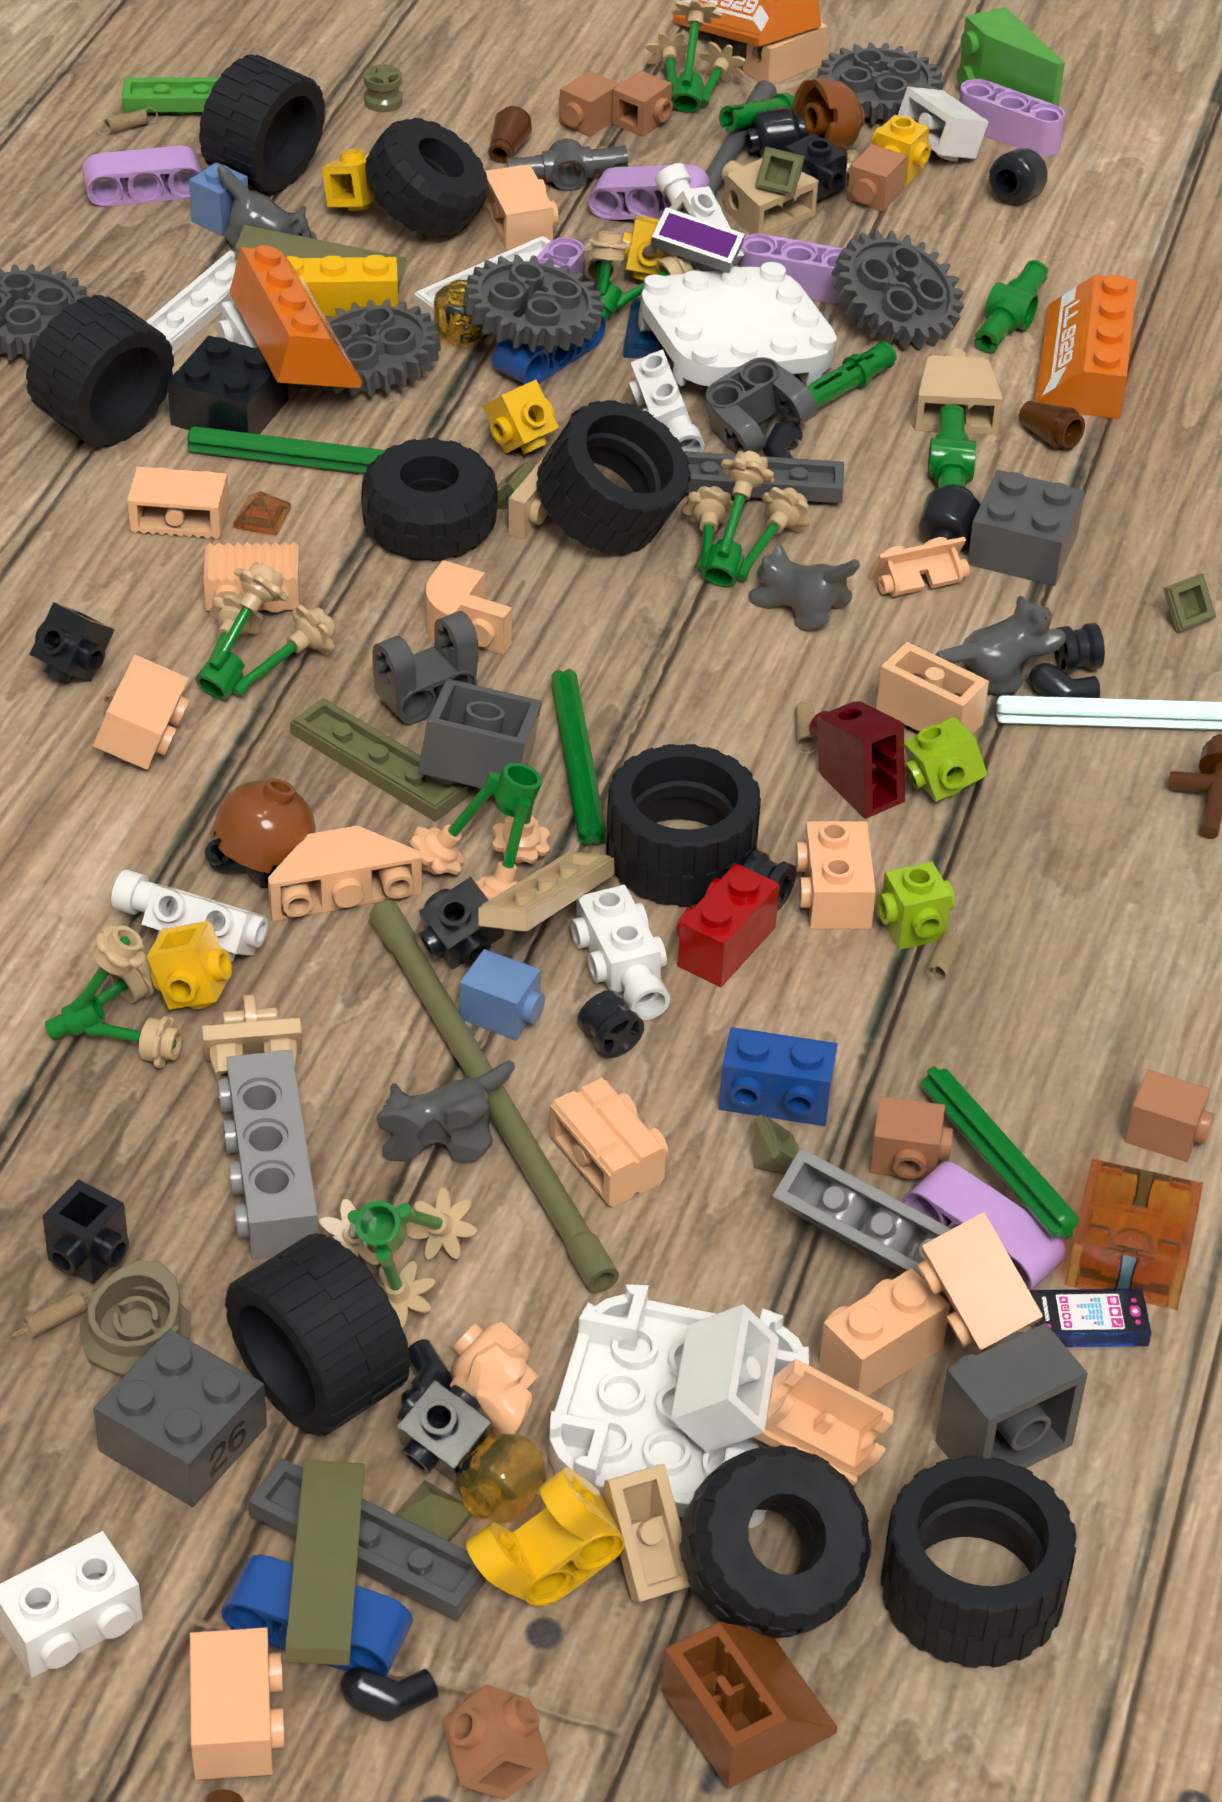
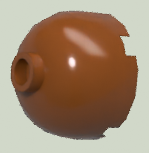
M827 78L805 80L796 91L792 110L795 114H801L806 128V135L809 136L815 133L845 152L852 148L865 121L864 110L855 92L847 84Z
M271 778L267 781L260 780L244 783L228 793L218 809L210 835L213 838L217 834L221 839L218 849L227 857L259 872L271 873L273 865L279 866L293 849L304 841L308 834L315 833L316 827L309 805L295 792V788L284 780Z

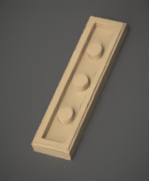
M567 852L482 904L478 908L479 926L527 932L614 875V858L608 855Z

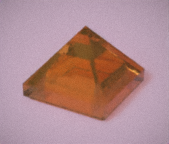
M262 491L248 495L233 522V526L237 529L277 536L291 510V503Z

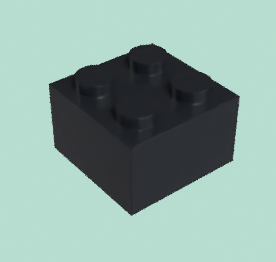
M210 335L207 336L167 382L170 424L186 430L197 426L261 434L289 400L288 383H277L259 348L249 347L231 342L222 337Z

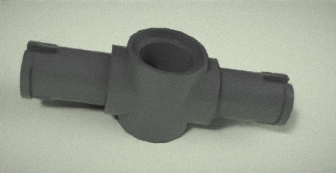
M567 138L557 140L548 151H542V155L507 158V168L530 164L538 179H545V183L553 182L557 188L564 191H573L580 188L587 179L593 178V174L603 173L609 168L629 167L626 145L614 148L591 149L590 146L582 147L577 141ZM567 163H573L572 165H569V166H562V165L567 164Z

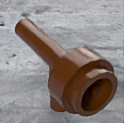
M1222 734L1213 736L1203 746L1199 761L1201 773L1171 771L1169 776L1170 790L1207 793L1199 828V834L1207 839H1214L1218 836L1222 821Z

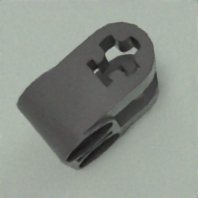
M754 358L713 382L706 391L711 429L735 454L738 451H753L757 453L765 447V439L758 424L777 412L787 421H792L798 427L818 414L817 403L810 390L793 374L778 365L771 358Z
M457 611L437 619L434 627L435 646L416 654L412 653L409 645L401 636H394L373 646L372 662L375 692L405 724H415L429 718L447 678L477 685L478 638L472 621L463 611Z

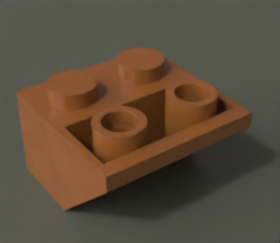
M718 1622L664 1649L661 1691L727 1789L837 1733V1725L774 1637L762 1635L750 1627Z

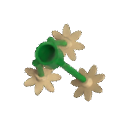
M677 0L675 2L676 8L672 10V13L675 15H686L685 20L690 25L688 43H683V33H677L670 41L664 32H660L658 34L659 43H647L645 49L653 53L648 58V64L662 61L663 68L667 71L668 82L672 83L671 100L673 107L680 112L693 113L698 111L701 105H709L711 93L720 77L726 83L729 82L731 74L743 79L744 72L740 66L744 65L746 60L740 56H732L733 47L731 45H727L721 50L717 44L709 42L708 49L710 52L702 51L699 54L701 59L710 63L706 68V72L712 75L705 86L702 77L693 71L698 31L703 22L710 24L711 18H722V13L716 10L715 3L701 5L700 0H691L690 3ZM675 64L685 65L684 72L680 73L676 78Z
M445 1187L438 1191L436 1208L423 1201L415 1203L416 1210H413L408 1203H402L395 1208L391 1203L385 1201H372L364 1205L360 1211H357L350 1200L343 1199L340 1208L342 1221L325 1216L319 1219L320 1226L330 1234L335 1235L332 1238L341 1242L344 1247L349 1248L357 1257L359 1254L371 1265H378L380 1262L379 1274L383 1283L380 1286H382L389 1297L388 1299L392 1307L396 1310L402 1328L406 1326L408 1320V1308L420 1314L431 1312L430 1304L421 1295L429 1293L436 1286V1281L433 1278L415 1280L418 1270L415 1261L409 1262L403 1268L400 1275L398 1274L392 1253L397 1251L405 1241L407 1236L406 1224L408 1222L417 1224L410 1229L409 1237L413 1239L428 1238L424 1253L427 1260L434 1259L442 1246H444L446 1252L452 1258L459 1259L462 1253L457 1236L467 1238L478 1234V1229L474 1225L460 1221L471 1210L472 1201L464 1199L452 1206L450 1193Z

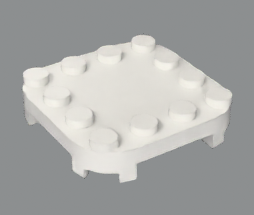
M766 262L761 267L733 266L730 273L721 270L703 272L691 270L685 274L668 276L649 275L645 278L644 289L641 294L638 325L640 331H653L674 362L673 376L680 386L685 385L687 381H691L695 384L709 387L713 382L744 363L760 357L771 358L791 374H798L806 386L820 378L829 368H832L837 342L835 332L800 284L792 277L786 275V268L780 263Z
M626 1284V1294L604 1299L595 1307L588 1302L579 1317L577 1339L555 1411H551L549 1459L554 1468V1476L567 1467L585 1478L600 1491L602 1496H604V1480L655 1465L665 1464L678 1517L683 1518L685 1509L689 1506L695 1495L693 1493L717 1467L747 1450L771 1446L751 1437L707 1453L670 1420L687 1326L716 1314L648 1300L649 1285ZM762 1308L760 1320L779 1337L773 1377L795 1358L809 1365V1347H803L799 1338L783 1326L782 1315ZM754 1510L749 1522V1528L760 1525L768 1510Z

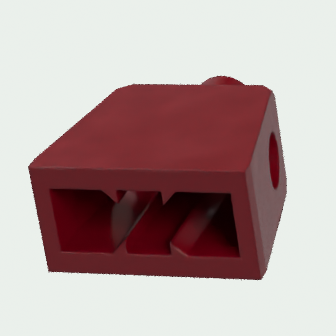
M853 701L831 711H821L813 717L809 725V731L818 740L819 771L822 777L863 818L867 819L905 802L904 723L861 701Z

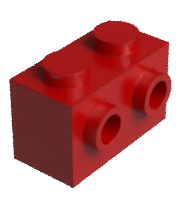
M737 863L721 879L715 878L710 883L705 896L694 908H687L679 918L676 926V935L679 936L677 967L722 988L776 928L780 884Z

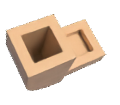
M442 560L426 584V628L430 638L435 642L434 627L437 619L457 611H463L475 627L478 647L504 655L512 643V607L485 599V572Z

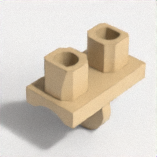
M254 994L243 995L244 1010L223 1012L224 1024L202 1026L205 1062L211 1061L216 1083H218V1080L228 1079L226 1058L228 1056L292 1049L296 1070L297 1054H302L300 1018L278 1019L277 1007L256 1009Z

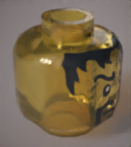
M455 280L443 286L434 298V321L437 323L439 336L454 346H469L484 335L482 333L483 325H473L471 323L473 315L465 314L466 305L463 304L467 280Z
M500 1432L488 1436L458 1468L457 1485L466 1509L472 1515L489 1522L505 1524L515 1521L540 1495L539 1487L547 1480L545 1462L539 1448L531 1440L521 1435Z

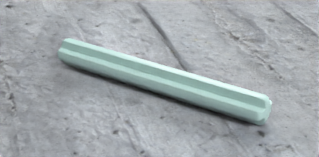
M1001 695L996 703L997 722L1001 724L1222 730V702Z

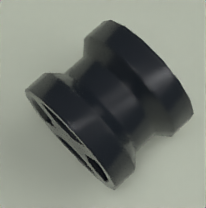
M1083 624L1081 629L1073 630L1069 626L1056 628L1061 629L1066 634V642L1059 650L1054 652L1055 661L1060 670L1064 673L1075 672L1077 667L1082 666L1089 670L1102 668L1105 659V646L1102 631L1098 624Z
M755 850L747 858L743 867L780 884L778 911L785 904L793 889L797 872L796 866L785 861L777 864L771 861L769 854Z
M613 990L603 991L593 996L581 1008L577 1017V1025L585 1036L595 1038L594 1045L607 1058H615L627 1053L638 1043L644 1032V1022L636 1012L627 1010V1004L623 997Z

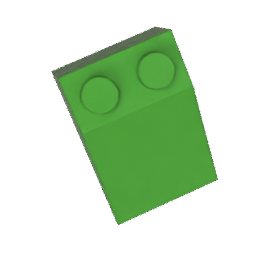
M1006 7L965 16L964 33L961 35L960 67L957 69V82L960 88L962 83L967 80L982 79L1059 106L1065 63Z

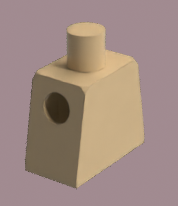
M762 158L745 166L736 160H732L722 169L721 179L725 182V211L749 234L772 235L816 214L818 180L801 172L795 196L792 197L755 187Z
M957 348L946 351L943 356L932 355L927 357L918 395L915 431L939 432L940 409L943 406L954 404L964 409L965 433L997 435L1002 394L990 361L982 357H968L965 351Z

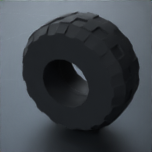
M412 118L393 122L380 135L366 158L367 183L378 204L394 220L399 221L406 228L420 232L425 236L445 237L456 235L458 232L463 231L479 213L488 197L487 174L483 169V163L480 158L476 156L467 142L460 139L456 133L440 126L439 123Z
M427 438L424 440H407L397 446L393 445L371 462L363 476L361 506L364 525H366L369 534L381 546L384 545L389 552L398 556H406L411 560L442 561L446 558L462 556L468 550L475 549L481 544L495 526L498 506V489L495 473L491 466L470 447L466 448L461 443L455 441Z
M779 1445L777 1447L764 1448L762 1446L747 1450L722 1463L705 1478L693 1493L695 1495L689 1506L685 1509L681 1523L682 1536L681 1543L679 1544L681 1562L684 1564L688 1577L687 1581L695 1596L697 1595L707 1607V1611L720 1622L750 1627L762 1635L774 1638H787L809 1632L830 1621L848 1605L847 1603L852 1596L859 1591L866 1576L868 1560L871 1558L872 1540H870L869 1519L864 1504L862 1505L854 1486L844 1474H841L830 1465L829 1461L815 1453L811 1454L799 1450L798 1447ZM754 1510H771L784 1516L795 1527L801 1541V1561L794 1575H783L766 1568L755 1556L749 1542V1522Z

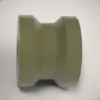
M375 65L366 69L363 73L364 85L368 89L364 93V105L376 112H391L400 108L402 105V92L398 88L402 84V72L390 65Z

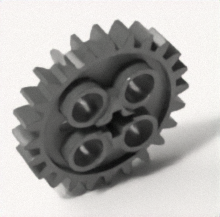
M868 43V47L864 49L857 44H853V51L842 47L840 48L839 55L830 53L829 59L822 60L821 67L818 68L817 78L841 81L855 92L864 110L865 117L869 118L871 124H874L877 119H883L886 123L894 115H898L907 87L942 90V73L937 72L936 64H928V57L917 58V51L915 50L904 53L903 46H899L895 50L889 49L888 43H884L881 48H876L873 43Z
M875 230L871 237L861 233L857 241L851 239L846 248L842 249L835 261L836 266L831 275L836 277L832 288L841 291L836 301L849 305L844 313L846 316L857 315L860 318L856 324L857 328L868 325L871 328V338H875L881 333L889 344L894 339H898L902 349H906L912 341L918 350H921L926 342L934 347L939 339L945 340L960 320L961 316L959 314L964 308V304L959 300L964 292L954 288L959 278L946 274L951 267L950 264H938L936 262L939 256L938 252H933L929 255L924 252V242L919 243L915 247L911 245L910 235L906 234L903 240L899 241L894 231L891 230L885 239L878 230Z
M519 255L514 256L513 262H509L502 256L498 257L497 264L486 260L484 268L475 267L473 275H468L463 304L466 305L465 314L473 315L471 322L473 325H483V334L495 332L497 333V342L510 339L513 340V348H518L524 343L528 344L531 352H535L538 345L543 346L549 353L553 352L554 345L569 351L570 342L581 347L583 346L584 338L592 340L594 331H598L600 327L604 302L600 301L601 292L593 291L594 282H582L584 275L582 272L570 274L568 273L569 265L557 268L554 267L553 259H549L543 264L539 263L537 257L533 255L530 261H524Z
M30 264L26 271H20L17 265H12L11 272H4L0 269V354L7 353L8 360L10 361L17 354H23L26 360H29L36 340L48 325L47 323L67 305L73 304L83 297H90L87 295L86 286H79L78 278L67 279L66 271L52 275L50 266H47L41 272L35 271L34 264Z
M386 299L381 306H375L374 301L369 300L366 307L360 308L354 302L351 303V310L349 311L336 308L335 317L325 315L362 380L360 388L333 387L334 394H339L346 388L350 389L351 396H355L360 390H366L368 396H372L377 388H382L384 392L390 393L391 385L397 384L403 388L407 387V378L420 380V370L431 371V362L439 360L438 351L441 350L437 323L436 321H431L430 313L421 314L419 306L407 310V304L404 301L393 307L391 306L390 299ZM320 386L321 389H326V388L330 387V386Z

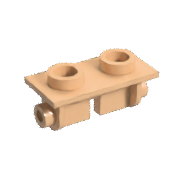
M938 537L929 540L924 545L907 549L904 546L891 547L879 554L869 578L870 580L878 579L880 592L882 594L889 593L891 597L922 591L925 585L921 574H926L931 588L961 583L963 577H968L970 574L967 560L959 559L958 556L966 540L964 537L947 540L945 537Z

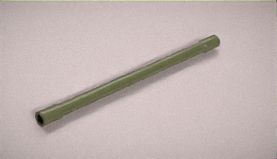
M385 900L375 905L370 912V920L388 950L394 953L466 1077L475 1080L492 1070L491 1064L417 943L415 933L398 904L392 900ZM502 1084L489 1093L490 1117L566 1244L568 1255L588 1289L594 1293L608 1290L617 1282L619 1272L598 1237L591 1233Z

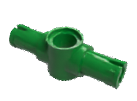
M1037 260L1028 261L1016 279H1012L1007 285L996 282L992 287L985 306L986 321L975 334V345L980 351L989 354L994 353L1007 334H1011L1016 328L1025 331L1030 327L1038 307L1037 292L1047 280L1048 269L1042 262Z
M950 404L940 409L939 433L935 438L930 439L928 478H934L938 488L950 484L965 487L968 481L973 480L976 441L969 440L968 435L965 433L964 409L959 405Z

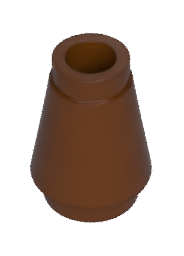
M508 106L496 114L488 150L490 158L495 162L507 163V158H511L531 135V118L524 109L517 106Z
M1030 400L1022 406L1019 412V423L1056 449H1071L1075 447L1084 434L1085 420L1075 408Z

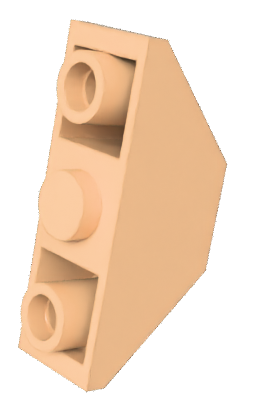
M360 826L308 834L304 841L299 843L268 877L272 921L385 900L422 895L421 854L414 848Z

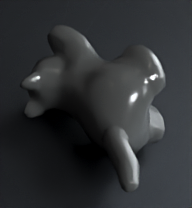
M224 165L218 166L217 171L222 183L235 197L230 209V222L225 229L226 239L234 249L244 225L317 239L316 234L308 226V220L305 217L306 206L300 207L295 213H289L275 204L268 196L255 190H248Z
M777 544L771 555L763 556L762 563L757 570L758 580L762 586L754 588L749 592V601L757 607L766 609L782 606L792 607L795 612V626L802 631H813L823 628L829 622L830 608H843L851 601L852 593L847 587V578L855 574L860 567V563L858 560L853 559L837 566L824 563L801 565L790 561L783 546Z
M1018 596L1014 614L1009 618L989 627L977 629L965 638L962 645L938 651L935 655L953 664L963 662L976 675L989 681L988 692L1004 695L1017 691L1024 682L1020 670L1022 663L1030 657L1048 655L1059 650L1066 642V634L1061 629H1049L1052 618L1049 608L1039 606L1036 603H1030L1023 596Z
M508 1060L475 1080L467 1078L450 1081L444 1086L420 1095L410 1096L402 1092L397 1084L392 1083L389 1098L385 1101L383 1109L377 1114L376 1118L379 1128L392 1135V1138L382 1146L383 1157L389 1161L401 1162L412 1159L427 1147L435 1144L445 1145L450 1150L453 1160L457 1162L469 1163L483 1156L493 1142L489 1129L491 1115L489 1093L507 1082L515 1069V1064Z

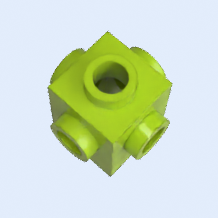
M955 716L937 725L925 727L918 735L904 741V748L909 760L905 763V773L915 789L923 788L936 802L945 797L954 796L966 786L988 776L976 737Z
M933 861L885 871L882 894L877 896V909L879 917L886 926L897 949L902 950L940 941L943 933L948 929L950 910L955 908V894L951 883L948 880L942 879Z

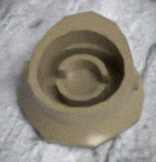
M137 1260L118 1269L96 1291H91L88 1297V1302H90L87 1307L88 1311L79 1323L81 1340L89 1363L122 1378L169 1329L188 1340L190 1337V1312L180 1303L177 1278L160 1261Z

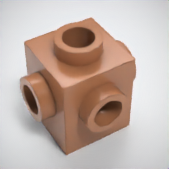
M486 1684L482 1688L470 1693L461 1705L442 1719L449 1743V1756L456 1768L459 1783L462 1787L505 1800L550 1766L539 1730V1716L531 1704V1700Z

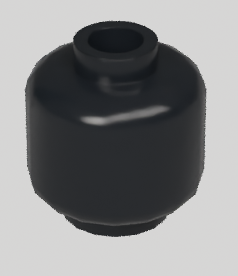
M780 107L757 113L753 118L752 128L746 129L749 150L751 153L757 152L760 159L763 158L765 147L785 151L786 146L807 137L801 114H795L789 107Z
M1018 148L1000 155L993 162L989 170V184L992 192L1004 203L1014 205L1028 201L1040 194L1048 178V170L1043 158L1034 150L1027 148Z
M950 484L933 490L926 498L918 523L921 538L928 542L938 537H945L947 540L964 537L966 541L960 551L966 550L970 547L972 524L981 505L969 489L960 485Z

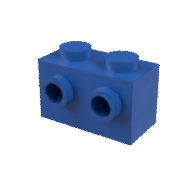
M730 1027L722 1064L719 1110L755 1116L762 1114L774 1119L826 1126L833 1089L838 1043Z

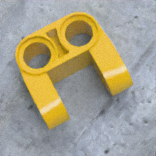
M567 1467L539 1487L540 1495L546 1508L513 1533L498 1523L492 1522L466 1541V1548L473 1563L491 1584L536 1607L555 1603L567 1596L614 1561L625 1547V1540L600 1491L585 1478Z

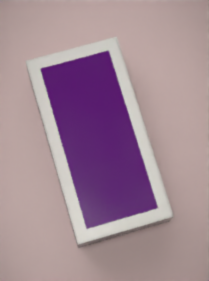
M666 207L652 235L650 247L730 273L743 245L745 234Z

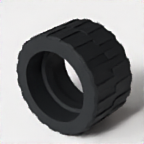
M250 54L242 59L239 58L223 71L218 81L214 83L210 95L204 104L203 114L200 119L199 143L201 144L200 150L202 157L205 158V162L208 166L217 162L247 176L248 185L259 191L274 194L276 191L280 192L286 189L287 186L293 184L304 173L310 160L314 157L318 143L321 140L323 124L325 123V101L322 97L323 93L320 86L313 79L260 55L254 56Z
M103 295L86 296L78 299L77 302L67 305L58 315L54 316L47 323L48 325L44 331L38 336L34 349L29 356V366L26 370L28 384L26 387L28 395L31 396V401L37 408L82 441L95 447H109L116 445L120 441H125L132 437L134 433L139 432L158 411L160 404L168 393L167 382L173 376V348L162 332L109 296L104 297Z
M606 400L605 402L594 401L590 402L587 406L579 408L567 422L542 459L537 471L538 481L536 484L544 509L548 511L553 522L565 531V534L590 549L594 548L609 554H629L631 551H638L644 548L648 542L650 543L687 494L689 489L688 483L691 481V471L688 466V457L684 453L681 443L663 422L661 423L654 418V415L628 403H619L615 400ZM594 463L607 467L617 473L627 482L633 492L611 482L597 469Z
M667 744L654 749L649 748L641 751L637 756L630 757L613 774L612 782L609 784L606 855L614 858V875L619 878L621 884L625 885L628 889H632L635 891V894L645 899L650 898L658 903L667 905L680 904V906H692V904H698L715 878L721 879L735 863L743 866L751 853L757 850L761 806L758 782L753 779V774L749 769L742 766L737 759L720 753L719 750L710 747H700L696 744ZM685 819L701 822L708 825V827L676 829L660 825L657 822Z
M320 1233L309 1234L239 1277L228 1286L225 1297L226 1317L242 1360L253 1377L264 1383L265 1394L275 1408L293 1425L300 1427L302 1431L312 1435L315 1434L316 1436H326L403 1386L404 1382L408 1380L411 1364L408 1341L396 1310L392 1307L388 1299L389 1297L367 1266L338 1240Z
M963 1456V1458L954 1460L949 1458L936 1462V1465L928 1469L924 1468L915 1474L913 1480L902 1487L897 1495L896 1504L892 1505L881 1571L882 1599L886 1610L893 1617L892 1622L897 1629L904 1633L910 1639V1642L921 1651L925 1650L933 1654L936 1659L947 1663L950 1661L962 1664L963 1667L978 1668V1666H991L994 1668L1005 1666L1008 1662L1014 1660L1020 1661L1032 1655L1033 1650L1042 1647L1051 1638L1053 1629L1059 1625L1077 1550L1075 1547L1076 1529L1075 1524L1071 1522L1069 1517L1070 1511L1064 1500L1059 1499L1055 1494V1489L1045 1480H1040L1033 1475L1032 1471L994 1457L988 1459L978 1458V1456ZM951 1538H981L995 1542L1010 1550L1025 1564L1030 1574L1018 1581L1005 1585H974L958 1580L942 1571L928 1557L925 1550L938 1542Z

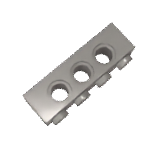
M292 1049L226 1057L228 1079L218 1080L221 1113L232 1112L233 1120L223 1121L226 1153L237 1152L238 1161L229 1162L232 1195L243 1194L244 1203L234 1204L238 1238L249 1237L252 1260L271 1258L307 1235L319 1233L318 1213Z
M801 1147L773 1194V1197L790 1213L902 1274L912 1268L923 1278L917 1264L926 1260L921 1252L922 1245L951 1230L948 1226ZM942 1291V1292L939 1293L940 1295H942V1296H944L945 1298H947V1296L945 1295L944 1291Z

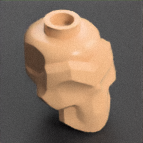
M496 1321L491 1323L485 1330L474 1323L451 1348L459 1358L452 1365L451 1376L453 1380L450 1387L452 1388L453 1385H457L472 1395L481 1405V1409L478 1412L492 1421L493 1432L500 1437L509 1438L522 1428L528 1416L532 1403V1394L527 1388L539 1374L526 1363L531 1354L529 1345L506 1323Z

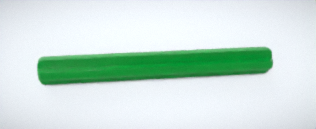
M197 426L191 427L187 437V446L191 453L365 474L371 462L385 451L382 449Z
M558 669L551 675V688L578 838L585 846L592 843L600 845L606 839L604 833L606 827L577 674L571 669H567L564 672Z
M935 1066L929 1068L927 1076L921 1081L923 1091L934 1103L945 1105L944 1115L1052 1238L1061 1237L1063 1240L1072 1237L1073 1230L1079 1225L1077 1214L948 1069L943 1068L939 1070Z

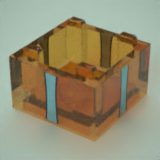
M1092 1158L1065 1285L1094 1292L1140 1291L1144 1303L1177 1310L1188 1267L1203 1183Z

